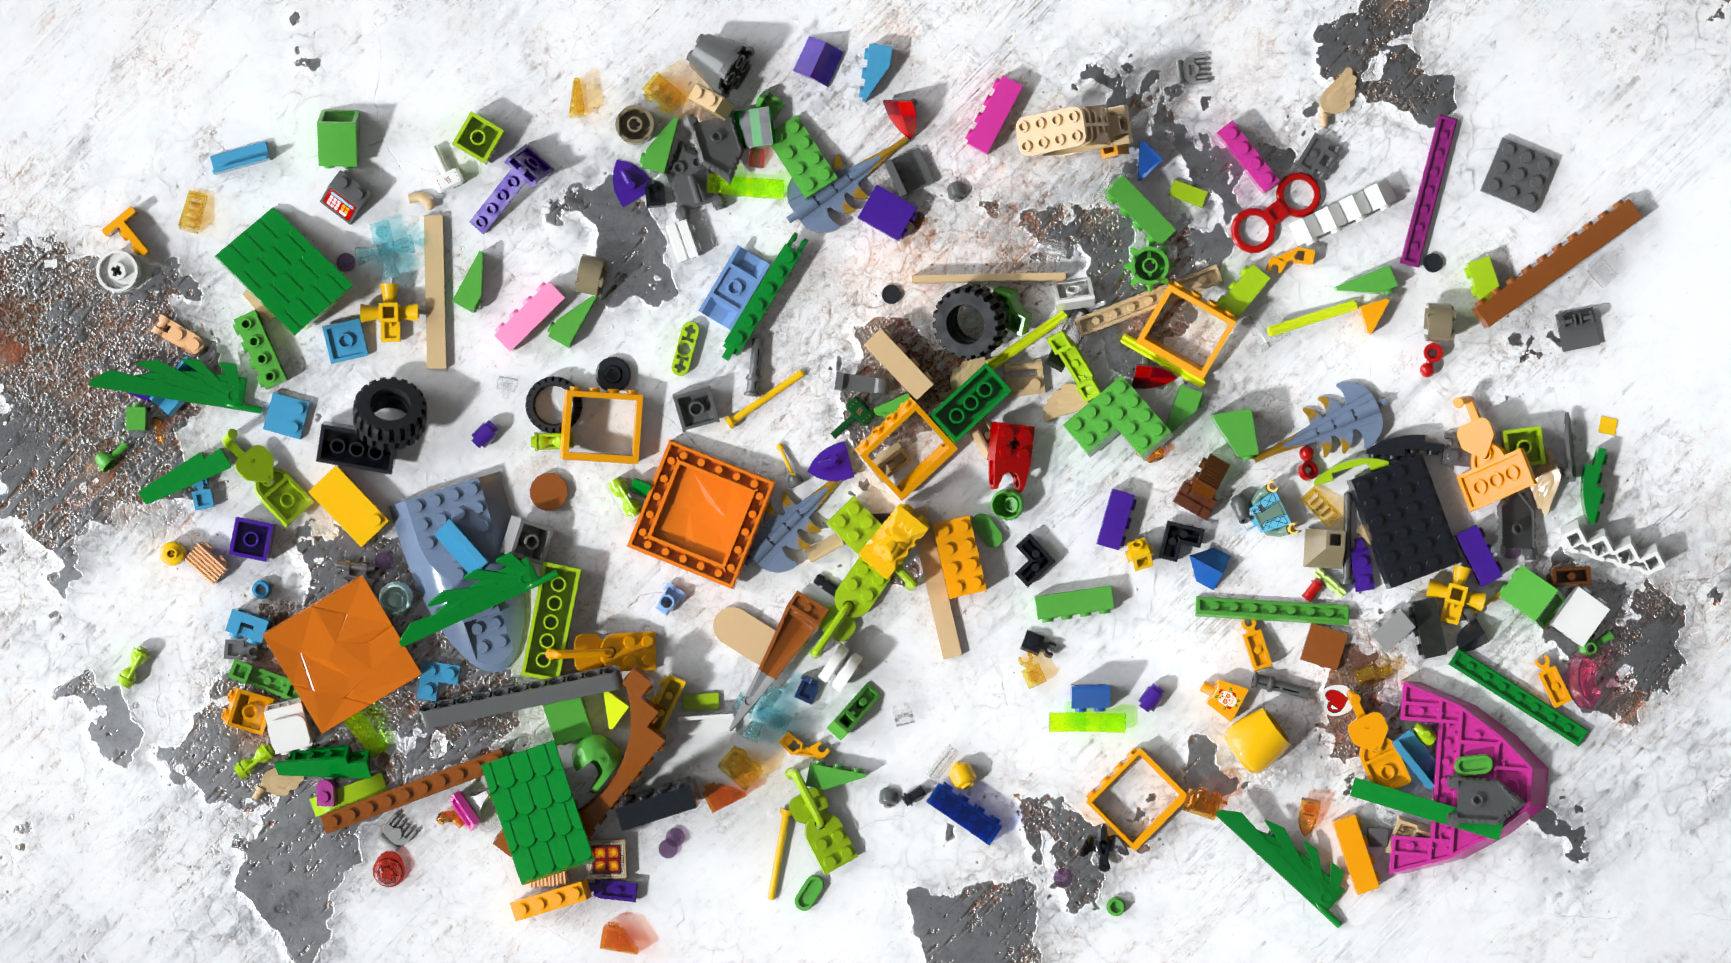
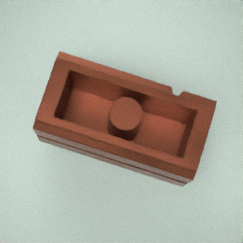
M1191 480L1188 483L1184 481L1172 502L1207 520L1218 501L1215 499L1216 495L1209 500L1191 489L1194 482Z

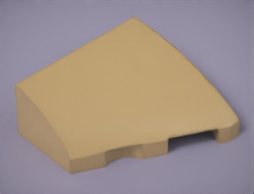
M1399 815L1389 836L1385 852L1390 853L1392 835L1430 838L1431 826Z

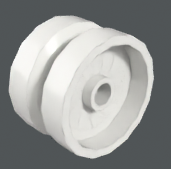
M114 250L104 254L99 259L96 267V277L105 289L116 293H128L140 283L142 266L132 254L121 250ZM118 269L122 272L121 275L117 274Z
M842 643L837 647L818 676L819 679L826 683L835 674L836 678L832 683V687L841 692L846 683L850 682L863 659L862 656L855 652L846 661L844 658L848 654L849 648Z

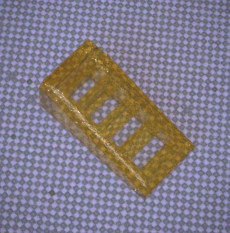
M578 77L573 80L569 108L570 119L585 117L581 80Z
M189 190L178 223L180 230L198 234L208 198L207 194ZM192 198L201 200V203L193 202L191 200ZM190 206L197 207L199 210L190 209ZM188 213L196 215V218L189 217L187 215Z
M1314 486L1300 499L1327 528L1341 517V513ZM1317 494L1318 497L1309 504L1308 500ZM1320 500H1322L1323 502L1316 509H1314L1313 507ZM1327 505L1329 508L1320 515L1319 512ZM1333 511L1334 514L1326 521L1324 518Z

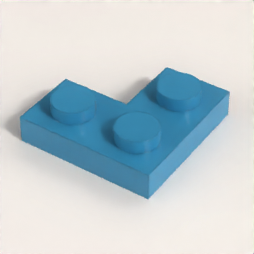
M422 660L417 699L437 701L439 682L458 685L461 666Z

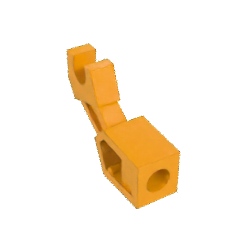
M1296 247L1280 256H1273L1267 263L1266 271L1271 272L1272 265H1277V273H1281L1287 264L1286 262L1291 260L1295 264L1313 265L1315 250ZM1297 251L1304 252L1303 261L1294 258Z
M789 731L779 741L791 755L814 757L818 760L824 758L830 752L828 748L824 752L818 750V747L822 744L820 741L810 747H804L803 742ZM793 740L798 745L800 744V748L794 751L788 747Z

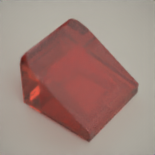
M750 147L748 166L750 168H764L765 151Z

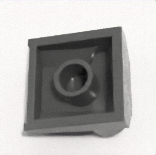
M700 384L672 394L683 432L706 424L720 422L709 384Z

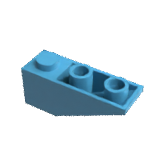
M869 44V48H865L864 59L867 60V67H863L861 77L865 79L864 86H860L859 97L863 98V103L868 100L890 68L892 46Z

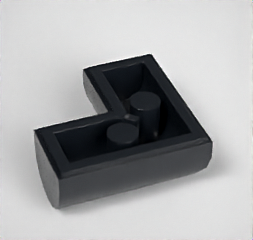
M1167 520L1158 558L1177 562L1181 544L1201 548L1205 529Z
M1030 533L1016 545L1028 561L1015 572V575L1029 587L1056 561Z

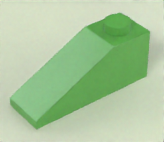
M674 117L649 145L646 153L642 152L640 164H642L643 169L661 174L666 173L679 117Z
M478 252L452 302L472 313L475 310L479 311L484 302L481 300L483 297L484 281L483 252Z
M1387 265L1336 286L1334 289L1340 292L1380 294L1383 292L1385 296L1395 292L1394 287H1397L1398 284L1390 265Z
M591 296L557 319L556 323L552 321L547 330L549 332L548 337L570 348L597 298Z
M1184 385L1179 386L1166 422V426L1171 433L1181 426L1197 410V407H1202L1204 397H1202L1203 392Z
M867 682L829 724L827 729L841 741L882 694Z

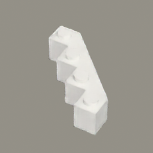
M1388 179L1297 220L1289 224L1298 245L1306 242L1308 246L1318 241L1316 237L1329 231L1334 234L1342 230V225L1353 220L1356 223L1367 218L1366 214L1379 208L1383 211L1392 207L1390 203L1396 201L1397 198Z
M1578 519L1561 527V536L1570 552L1588 555L1590 558L1603 562H1611L1616 566L1629 570L1631 568L1646 575L1666 567L1665 558L1657 543L1638 550L1631 535L1612 543L1604 527L1586 535Z

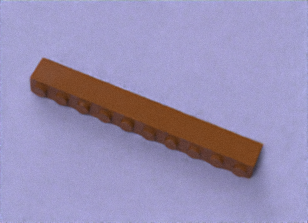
M1618 200L1612 205L1614 208L1609 212L1604 210L1597 215L1598 219L1595 222L1589 221L1584 224L1581 232L1577 233L1575 231L1567 237V242L1564 244L1560 242L1552 247L1553 252L1548 255L1544 253L1536 259V264L1533 266L1529 264L1521 270L1522 274L1518 277L1514 275L1505 281L1507 285L1502 288L1500 286L1496 287L1490 292V297L1487 299L1483 297L1475 302L1476 307L1472 311L1482 326L1488 328L1639 221L1642 216L1631 200Z
M503 748L323 814L320 818L326 834L484 776L481 765L506 757Z

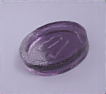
M343 253L337 258L336 264L339 270L350 272L355 268L356 260L353 255Z
M1506 548L1505 557L1507 559H1516L1520 556L1521 549Z
M380 552L375 556L374 563L379 570L386 571L393 566L394 559L390 553Z
M671 828L666 833L665 839L669 846L679 847L683 844L685 835L681 829Z
M665 839L660 843L659 853L662 857L672 858L677 854L678 846L675 841Z
M1060 868L1055 871L1053 879L1057 886L1067 887L1071 884L1073 876L1068 869Z

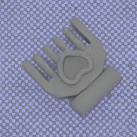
M1205 54L1189 56L1185 59L1184 63L1183 60L1175 61L1177 83L1185 82V80L1189 84L1194 85L1208 83V80L1196 81V79L1208 77L1207 75L1196 76L1197 74L1207 72V70H1199V68H1206L1205 64H1195L1206 62L1205 59L1194 60L1205 58Z
M396 813L385 824L383 829L385 834L382 833L378 837L393 852L398 849L399 846L397 845L406 844L417 832L414 829L406 838L412 827H409L404 834V830L408 827V824H405L401 828L404 820L394 827L400 820V817H397L390 825L397 816Z

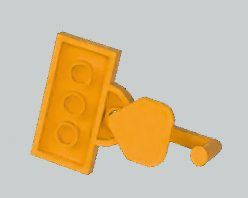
M1470 395L1456 397L1453 400L1454 406L1462 408L1465 405L1471 418V422L1458 429L1457 437L1462 449L1472 454V470L1456 476L1469 511L1474 512L1536 485L1537 481L1524 448H1519L1507 454L1504 448L1493 443L1495 433L1488 419L1481 418L1474 398Z

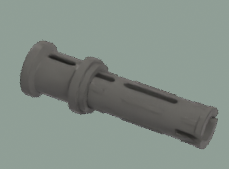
M752 338L749 374L745 378L747 380L745 396L761 397L759 392L760 382L763 381L760 373L764 339Z
M1257 671L1253 674L1251 688L1265 689L1269 693L1277 691L1305 699L1309 697L1310 687L1277 680L1273 675L1269 677L1258 674Z

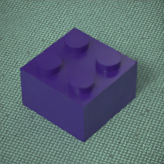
M236 517L228 555L269 562L277 524Z

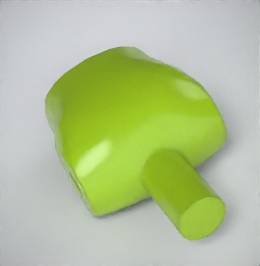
M1417 722L1412 729L1413 733L1424 745H1432L1438 737L1431 729L1420 722Z

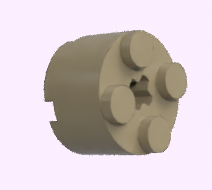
M627 106L616 118V131L621 139L628 144H644L654 134V119L651 113L642 106ZM635 120L638 124H640V126L637 127V130H634L633 127H630V124H634Z
M583 254L577 271L578 281H575L574 291L602 296L609 260Z
M1427 303L1428 308H1425L1424 329L1428 330V335L1424 334L1425 341L1449 342L1454 340L1455 329H1452V321H1456L1454 306L1448 303Z

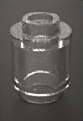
M1043 238L1038 253L1043 254L1042 256L1060 261L1061 258L1065 259L1068 248L1065 247L1063 242L1051 238Z

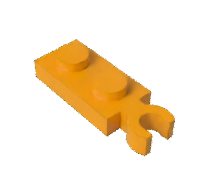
M1243 620L1241 621V627L1246 631V634H1243L1242 638L1253 672L1272 667L1261 629L1255 631L1256 620H1251L1252 625L1249 627L1245 625Z
M1543 655L1545 663L1541 665L1535 659L1534 664L1541 668L1542 671L1537 673L1553 707L1557 708L1571 701L1572 698L1556 666L1550 667L1549 657Z

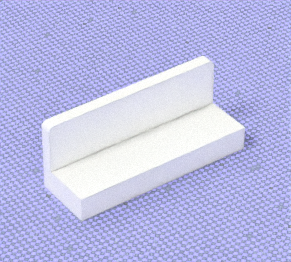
M735 713L677 716L678 734L682 736L736 732V727L732 731L729 730L735 718Z

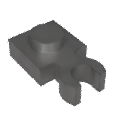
M225 639L223 659L244 660V655H247L250 659H256L257 655H252L250 650L258 648V645L252 644L245 647V641Z

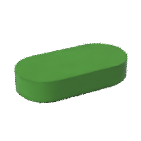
M976 514L972 519L973 529L987 546L992 548L999 546L1003 539L999 529L986 514Z
M1486 754L1461 756L1454 763L1455 771L1462 776L1485 774L1493 768V760Z
M809 876L795 897V905L799 910H809L824 888V881L820 876Z

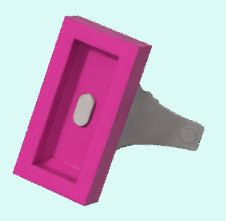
M486 790L476 796H469L461 791H457L451 796L450 803L470 832L476 829L481 822V807L484 803L491 800V795Z

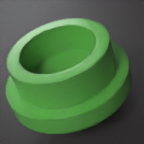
M1113 897L1108 900L1106 908L1110 915L1120 916L1124 913L1126 905L1121 898Z

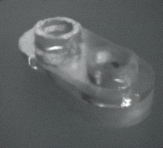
M1069 317L1062 318L1057 324V331L1064 330L1063 325H1069L1070 330L1065 332L1082 351L1083 341L1075 321Z
M493 799L490 800L480 818L479 828L484 832L494 831L500 823ZM486 819H489L491 821L490 826H486L484 824V821Z

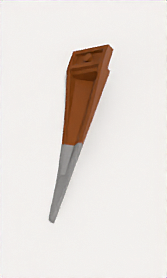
M798 590L785 608L764 658L729 727L730 731L738 725L820 629L819 627L830 612L829 609Z

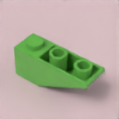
M814 760V763L810 762L806 785L825 790L865 778L867 773H863L861 768L852 767V770H847L841 764L833 763L832 767L825 765V761Z

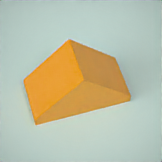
M1387 298L1358 307L1367 334L1370 335L1374 331L1390 301Z

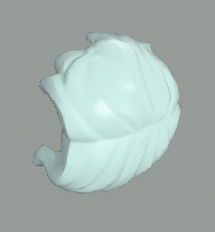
M390 582L381 588L379 603L383 610L391 612L393 616L398 617L411 607L414 596L413 591L404 582Z

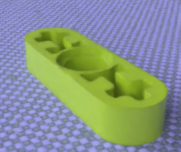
M686 322L680 333L672 362V371L678 376H684L689 371L699 335V327L694 322ZM690 325H693V329L696 330L690 337V339H694L693 343L688 340H682L683 336L687 338L688 332L685 331V328H689ZM684 343L691 346V351L688 354L680 352V346ZM678 354L684 358L689 357L688 362L684 360L683 366L686 369L682 370L681 373H678V369L675 368V365H679L681 360L677 359Z

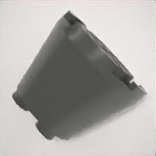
M700 34L696 40V46L688 53L686 60L689 61V66L717 94L728 98L730 92L734 88L738 90L746 79L752 66L749 64L750 58L755 52L754 48L746 43L712 34Z

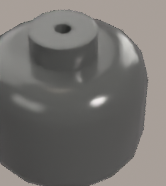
M956 181L947 186L949 199L960 202L962 198L967 196L964 183Z
M884 788L880 790V804H883L885 808H891V806L897 804L898 792L895 789Z

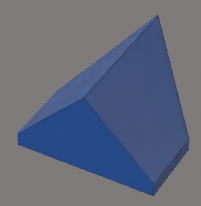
M1144 141L1139 142L1138 181H1142L1164 160Z
M1216 548L1190 555L1196 582L1213 590L1222 577L1231 556Z

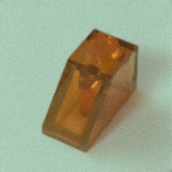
M715 782L704 786L705 790L702 792L712 813L747 796L746 791L722 783L715 784Z
M608 921V924L603 925L600 949L638 955L639 948L625 928L619 926L620 923Z

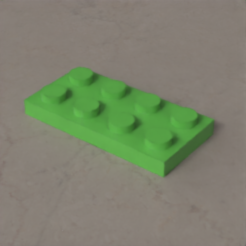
M797 115L774 129L776 145L771 146L806 200L838 180V177Z

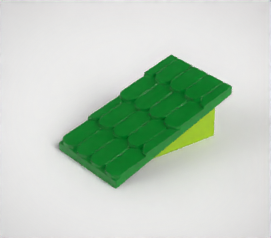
M274 207L215 255V258L294 336L302 329L308 330L334 308L338 299L353 287V284Z
M554 740L481 765L522 885L595 861Z

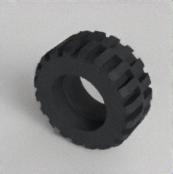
M966 284L946 293L942 300L938 301L936 305L937 310L933 312V318H936V320L932 322V326L937 331L934 333L936 339L939 338L941 340L940 346L942 348L946 347L948 349L947 353L950 355L956 353V358L963 359L966 357L967 360L979 359L996 350L1003 343L1002 339L1006 338L1008 331L1005 329L1009 327L1010 322L1006 320L1009 313L1008 310L1003 308L1005 305L1004 301H999L997 298L999 295L996 292L991 293L989 287L984 286L981 288L980 284ZM963 305L973 306L983 317L984 332L978 339L965 335L958 325V311Z
M383 377L378 381L375 379L369 382V385H364L361 391L356 394L353 404V425L355 426L356 434L360 435V439L363 442L367 441V445L373 448L376 446L378 450L383 451L384 449L395 451L398 448L402 450L407 445H413L415 440H419L422 437V433L425 432L427 402L426 398L423 397L422 391L417 389V386L413 383L409 384L405 379L397 380V377H391V379ZM383 408H396L403 411L406 415L397 420H385L377 417L374 413Z

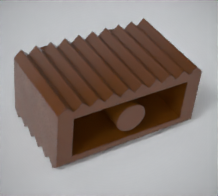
M1211 453L1207 458L1203 457L1198 466L1201 468L1200 472L1196 471L1191 479L1194 482L1191 489L1211 500L1217 492L1230 464Z
M1589 565L1550 567V585L1553 587L1592 585L1591 567Z

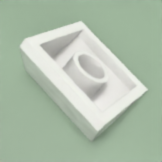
M1090 277L1052 283L1057 312L1095 306V295Z

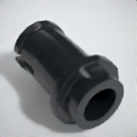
M920 784L907 794L903 793L904 796L901 798L908 807L909 805L913 806L912 803L927 794Z

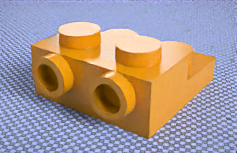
M234 687V690L229 691L227 701H230L228 709L225 708L222 712L221 718L224 720L223 723L230 727L263 735L267 723L264 708L266 705L273 704L274 699Z

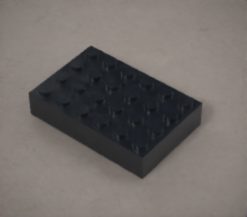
M1417 454L1347 480L1386 589L1397 587L1462 562L1423 454Z
M690 776L679 779L674 785H672V782L662 784L655 791L654 788L643 790L639 796H636L635 793L624 796L615 810L621 829L625 831L695 809L702 801L696 779H691Z

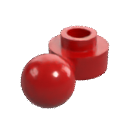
M1430 343L1424 348L1423 354L1426 363L1420 366V374L1423 377L1429 378L1434 375L1435 367L1433 364L1438 362L1443 356L1442 347L1436 343ZM1431 349L1436 350L1435 356L1429 354Z
M1304 446L1299 451V456L1304 462L1299 465L1298 473L1305 481H1311L1318 475V467L1311 461L1315 453L1310 446Z

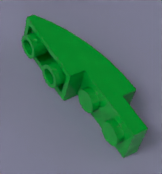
M1596 447L1592 464L1583 465L1580 483L1583 514L1587 525L1593 526L1599 520L1600 512L1598 508L1605 499L1604 488L1597 487V483H1601L1603 477L1601 468L1602 465L1606 464L1608 454H1606L1607 449Z

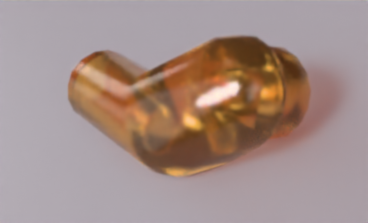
M452 810L442 811L436 818L437 823L440 825L453 822L459 829L465 824L460 816Z

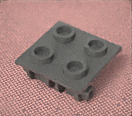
M1593 307L1555 314L1563 352L1600 345L1596 325L1597 315Z

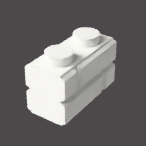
M688 219L665 226L678 263L700 256L699 252L703 250L699 240L695 241L693 234L696 233L693 222L689 223Z

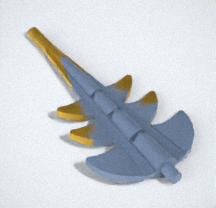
M904 136L890 147L850 168H847L842 163L840 155L837 154L834 159L833 168L838 180L807 200L791 178L787 188L788 203L793 210V213L786 217L791 224L799 219L807 229L817 233H830L838 230L840 225L831 220L828 215V209L832 208L843 214L855 213V209L846 202L845 195L848 193L856 199H868V195L861 190L858 183L894 152L909 143Z
M1338 383L1336 387L1343 393L1345 405L1341 406L1336 400L1329 397H1318V401L1323 404L1326 410V416L1322 418L1315 410L1303 408V412L1307 415L1310 425L1272 448L1254 455V461L1257 463L1273 455L1314 442H1319L1323 450V456L1326 458L1332 447L1331 437L1334 436L1339 439L1342 453L1345 454L1352 444L1353 430L1356 429L1364 439V448L1368 449L1381 435L1383 418L1379 408L1388 405L1385 398L1376 401L1372 393L1359 383Z
M828 481L798 504L791 501L787 492H783L782 506L785 511L784 515L775 512L771 502H769L764 515L767 527L765 529L759 527L749 552L750 556L747 558L745 565L749 568L756 562L763 569L775 573L787 572L795 568L798 563L790 560L785 555L783 548L787 546L795 550H804L811 547L809 543L804 542L799 537L798 531L799 529L808 533H819L822 531L811 522L810 516L840 481Z

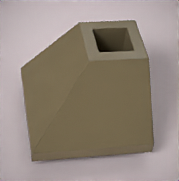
M1305 528L1303 567L1342 569L1346 531Z

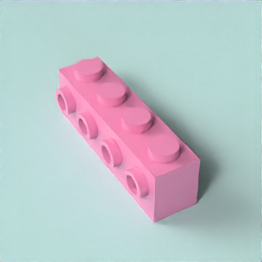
M543 282L536 289L538 293L532 297L530 295L523 302L524 306L520 310L515 309L509 315L510 320L506 324L502 322L495 329L497 333L494 336L510 352H513L566 300L551 282L547 284Z

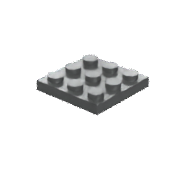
M1502 137L1480 191L1534 213L1556 159Z

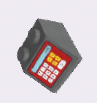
M340 170L328 185L320 203L351 225L373 194Z

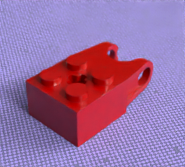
M991 422L987 455L989 486L991 489H998L1002 477L1006 473H1010L1013 478L1014 489L1018 492L1024 490L1031 465L1035 426Z

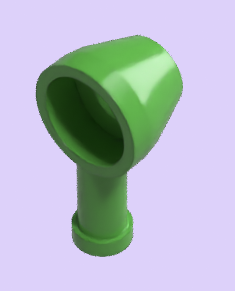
M122 441L111 454L105 451L98 453L95 461L103 473L109 471L117 462V458L126 449L128 450L129 446Z
M1608 631L1607 634L1596 640L1589 638L1583 647L1579 646L1580 653L1588 658L1594 657L1601 645L1615 638L1611 631ZM1589 645H1592L1594 648L1592 652L1587 650Z

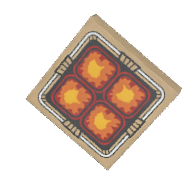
M626 839L589 840L595 861L588 863V879L627 878Z

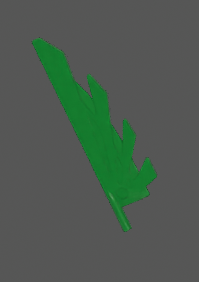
M158 359L137 362L136 365L155 372L131 375L109 370L91 378L89 383L90 387L258 414L262 413V406L244 404L247 378L239 377L237 365L234 363L219 362V365L226 374L224 375L212 373L199 359H183V362L198 372L179 371Z
M512 552L496 558L497 563L507 567L499 571L477 568L465 575L464 579L482 580L470 587L443 590L427 604L428 607L446 604L435 614L411 622L399 639L401 647L407 646L559 577L557 570H554L538 578L528 558L519 560Z
M1218 810L1215 815L1334 926L1339 928L1343 924L1329 910L1345 892V889L1340 886L1345 873L1333 862L1330 863L1329 876L1321 869L1319 854L1316 848L1303 841L1309 857L1307 858L1296 850L1285 828L1275 823L1264 820L1274 834L1272 836L1257 830L1242 812Z

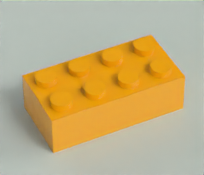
M970 515L932 524L949 599L986 591L987 588Z

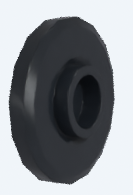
M608 357L598 364L596 380L603 390L619 389L621 391L629 384L631 370L623 359Z

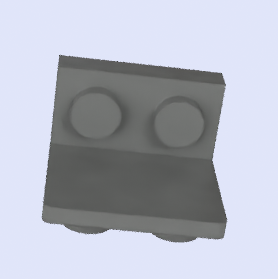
M919 148L884 162L900 198L934 183V179Z

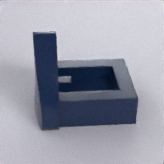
M802 675V681L794 697L812 705L819 687L822 688L823 684L810 676Z

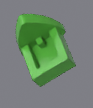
M766 89L758 97L755 108L771 106L772 116L776 119L786 103Z

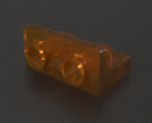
M1198 787L1197 790L1189 788L1182 810L1215 820V814L1219 809L1220 803L1227 805L1228 801L1222 799L1223 795L1212 791L1210 795L1208 794L1209 790Z

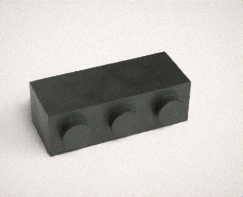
M1435 598L1410 602L1411 607H1408L1410 618H1414L1415 622L1413 633L1415 637L1418 636L1419 644L1416 645L1418 655H1422L1423 659L1446 655L1447 650Z

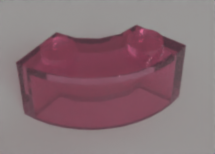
M1574 655L1569 661L1566 673L1569 694L1580 709H1593L1602 694L1595 682V673L1598 666L1585 655Z

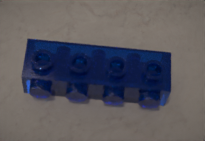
M945 781L943 784L938 782L926 802L990 846L1003 827L1000 824L1001 820L993 814L990 817L984 813L985 809L977 803L973 806L968 802L969 798L961 792L957 795L952 791L954 787Z

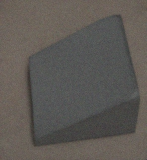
M1368 827V847H1387L1388 828Z

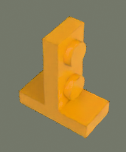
M130 206L101 231L105 236L110 237L120 229L119 234L125 241L129 240L133 244L132 250L138 256L141 254L143 257H146L151 251L127 223L138 214V211Z

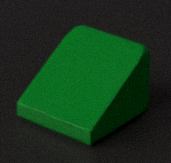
M634 478L630 491L646 498L651 489V484Z

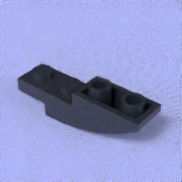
M1404 435L1378 442L1365 449L1364 454H1369V458L1380 459L1381 455H1387L1390 460H1399L1400 456H1405V449H1408V453L1419 454V450L1427 451V455H1438L1439 452H1444V444L1425 443V435Z

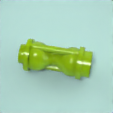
M534 432V436H531V448H535V451L560 449L561 433ZM570 433L569 448H574L573 433Z
M619 476L608 483L609 490L612 491L614 496L622 499L625 517L630 516L633 518L640 514L639 509L642 506L635 499L628 496L626 480Z
M142 646L133 647L130 655V666L124 668L117 676V683L128 689L135 685L138 666L143 665L147 658H150V655L147 654L148 650Z
M262 743L256 750L253 758L238 761L233 768L242 780L249 778L255 771L258 763H266L275 758L273 755L275 751L270 744L265 745Z

